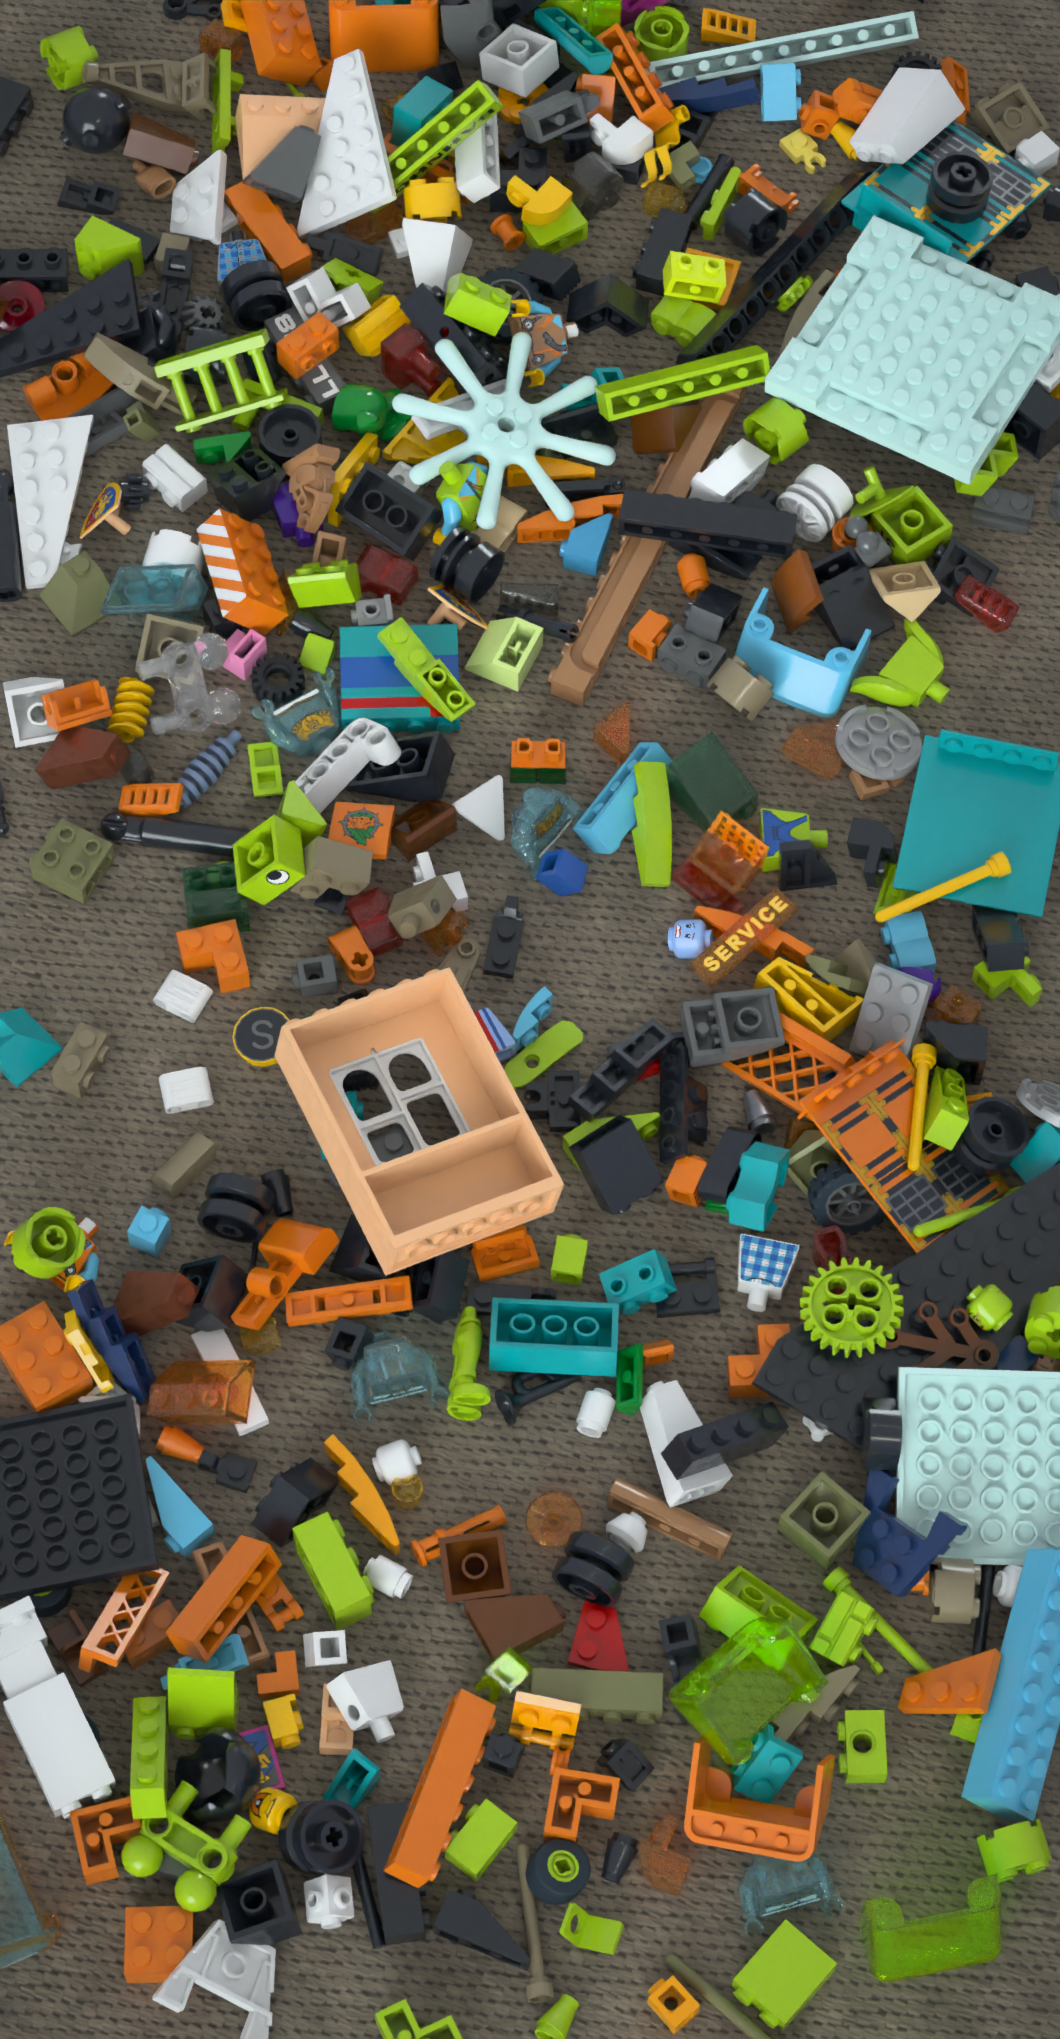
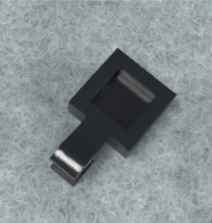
M202 1451L198 1461L199 1469L218 1475L216 1484L245 1494L257 1467V1461L228 1451L224 1460L211 1452Z

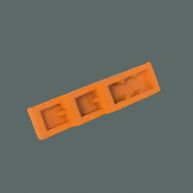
M623 494L599 496L571 502L574 508V516L569 521L558 520L551 509L537 514L517 524V543L568 540L572 529L609 513L613 514V518H619Z
M697 906L694 910L693 919L703 920L707 930H712L713 936L726 945L728 944L725 941L732 935H737L739 941L747 942L744 945H736L740 948L737 952L743 955L748 947H751L772 962L782 954L805 970L809 966L805 960L806 955H814V948L788 933L763 922H760L764 926L760 930L750 921L751 918L703 906ZM748 922L755 936L749 938L736 931L742 929L748 932L744 925Z

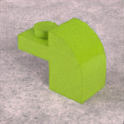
M1025 957L1024 969L988 972L984 960L974 967L971 980L991 1000L1010 987L1031 1008L1039 1001L1042 992L1039 980L1033 974L1027 973L1031 961L1028 957Z

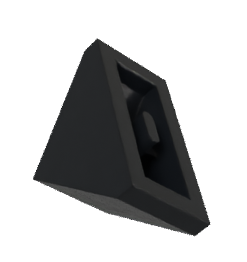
M589 121L562 134L565 163L593 161Z

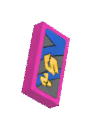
M268 1725L239 1733L257 1753L260 1760L261 1778L258 1792L267 1787L281 1791L286 1790Z

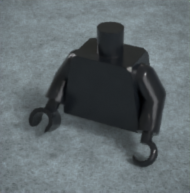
M156 288L147 289L148 294L142 292L138 295L140 304L149 306L140 312L143 335L118 343L147 357V365L154 368L159 360L173 356V339L176 325L165 306L159 304L161 299L160 291Z

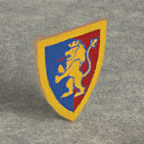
M115 482L108 483L84 521L80 539H83L103 520L107 521L123 535L129 532L131 526L119 517L122 505L120 502L122 494L120 485Z
M442 584L428 588L429 592L442 601L427 623L429 625L441 624L445 618L450 623L457 624V628L461 631L468 622L463 618L465 617L486 630L489 628L481 616L465 600L454 593L452 589Z

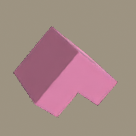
M237 629L215 654L216 663L246 681L252 674V668L256 666V661L259 658L263 661V655L267 654L266 638L253 629H250L247 634Z

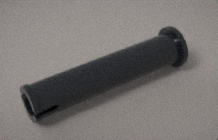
M719 154L715 164L684 214L693 216L692 230L698 228L697 222L709 205L715 190L719 189L728 172L735 164L733 158L728 163L726 162L730 157L727 154Z

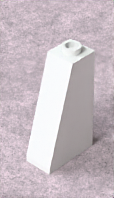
M677 1380L665 1384L663 1381L652 1384L646 1390L647 1394L642 1399L640 1410L669 1507L671 1508L720 1491L733 1476L726 1463L680 1480L675 1479L661 1452L677 1434L702 1426L703 1424Z

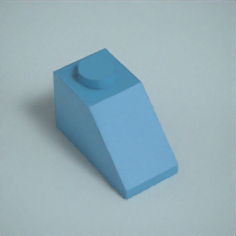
M607 513L571 530L568 540L563 539L559 551V556L563 557V568L592 576L597 575L612 532L613 514Z

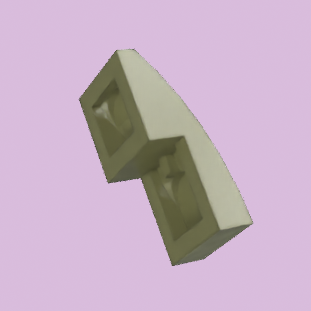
M810 954L806 955L805 960L822 978L841 988L865 995L868 983L846 977L845 973L848 965Z

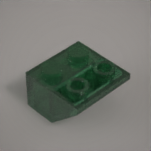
M234 862L181 868L189 929L235 919L238 932L250 931L246 896L237 892Z

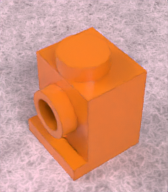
M649 609L629 632L628 647L652 662L655 659L656 648L659 649L668 635L671 621L665 615L657 614Z

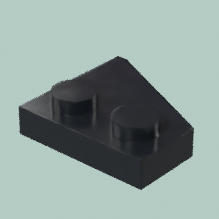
M810 839L779 843L778 883L780 892L837 885L835 872Z

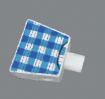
M741 1233L738 1249L737 1291L749 1294L748 1309L763 1312L766 1309L768 1298L781 1300L797 1261L799 1245Z

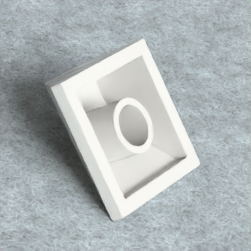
M29 677L3 682L15 748L54 741L60 731L47 726L41 695L63 689V679Z

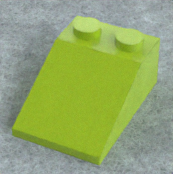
M168 1667V1724L171 1734H176V1738L193 1740L196 1735L200 1736L217 1726L227 1727L237 1732L240 1699L235 1671Z

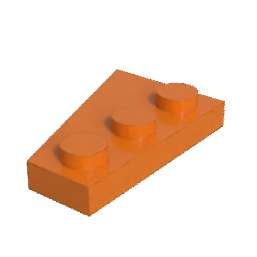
M994 1648L905 1678L898 1709L904 1714H987L1002 1654Z

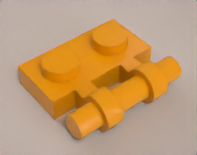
M517 1691L511 1723L520 1724L523 1727L510 1724L508 1734L521 1740V1744L530 1745V1742L550 1746L549 1750H554L556 1745L565 1750L571 1748L572 1751L575 1738L563 1736L562 1734L576 1735L582 1704ZM533 1727H534V1728H539V1729H544V1730H549V1731H553V1732H552V1733H549V1732L539 1731V1730L533 1729Z

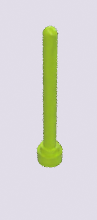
M1017 1186L1007 1190L1003 1198L1012 1193L1013 1191L1017 1190L1021 1186ZM1002 1198L916 1225L913 1232L915 1236L923 1237L960 1225Z
M841 1566L831 1572L822 1583L830 1593L835 1592L838 1594L839 1591H843L871 1606L851 1586L852 1582L848 1579L850 1575ZM876 1612L874 1617L878 1619V1623L875 1629L919 1673L932 1670L933 1668Z

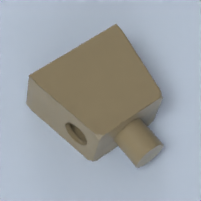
M439 875L394 894L388 917L401 938H412L439 925L457 898L443 876Z

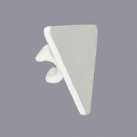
M497 775L455 801L452 805L455 807L456 812L497 841H501L505 838L503 778Z

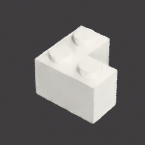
M323 267L301 277L286 287L304 322L320 311L336 327H339L356 319L371 308L358 282L336 292Z

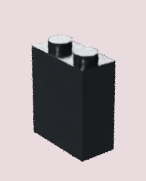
M622 1115L616 1116L569 1147L599 1206L603 1211L610 1214L624 1213L630 1209L631 1203L639 1198L650 1196L656 1191V1187L664 1182L633 1121Z

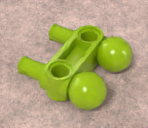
M182 1780L167 1802V1817L143 1819L142 1828L138 1832L140 1835L132 1837L124 1844L121 1860L124 1869L129 1874L141 1878L152 1876L160 1869L163 1861V1852L191 1870L185 1871L177 1879L175 1898L183 1909L190 1912H199L206 1910L213 1904L217 1894V1886H220L221 1883L227 1881L232 1876L235 1870V1862L238 1859L236 1849L252 1825L241 1816L235 1814L219 1839H213L182 1817L199 1793L196 1788ZM168 1823V1828L165 1832L155 1834L156 1827L159 1824ZM222 1857V1861L217 1867L208 1868L212 1858Z

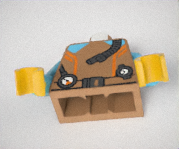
M526 299L511 300V304L514 303L516 305V313L508 317L512 338L517 332H525L530 335L532 341L525 370L530 371L524 372V376H530L531 384L528 387L532 388L543 385L545 378L560 364L561 356L568 353L567 340L578 338L577 325L575 322L563 324L560 314H553L550 307L535 301H528Z

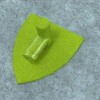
M874 466L868 467L863 471L869 485L855 495L859 503L851 510L850 517H863L879 510L911 491L914 486L884 490Z

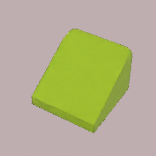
M308 633L298 663L301 662L303 669L325 676L336 653L335 642Z

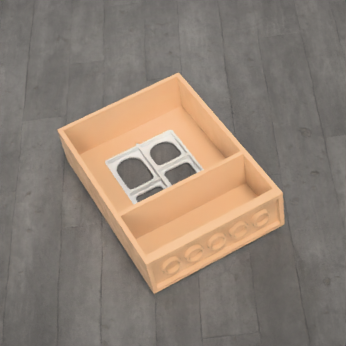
M450 967L440 971L439 969L430 970L423 977L414 980H402L396 986L386 990L376 989L366 997L358 1000L354 998L348 999L338 1007L329 1010L327 1008L320 1009L310 1017L301 1020L299 1018L289 1020L281 1027L275 1058L385 1276L554 1212L564 1183ZM400 1054L414 1055L421 1059L431 1076V1081L406 1091H400L396 1088L390 1076L389 1063ZM357 1070L368 1071L373 1074L380 1082L392 1106V1110L365 1121L359 1120L343 1089L345 1077ZM432 1094H439L459 1130V1135L434 1145H427L407 1109V1104ZM398 1123L403 1127L413 1147V1152L388 1162H381L367 1135L372 1131Z

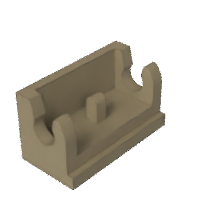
M205 52L183 61L182 108L200 122L207 120L204 109L210 110L213 114L216 113L215 104L208 99L209 69L211 72L216 73V64L208 58Z

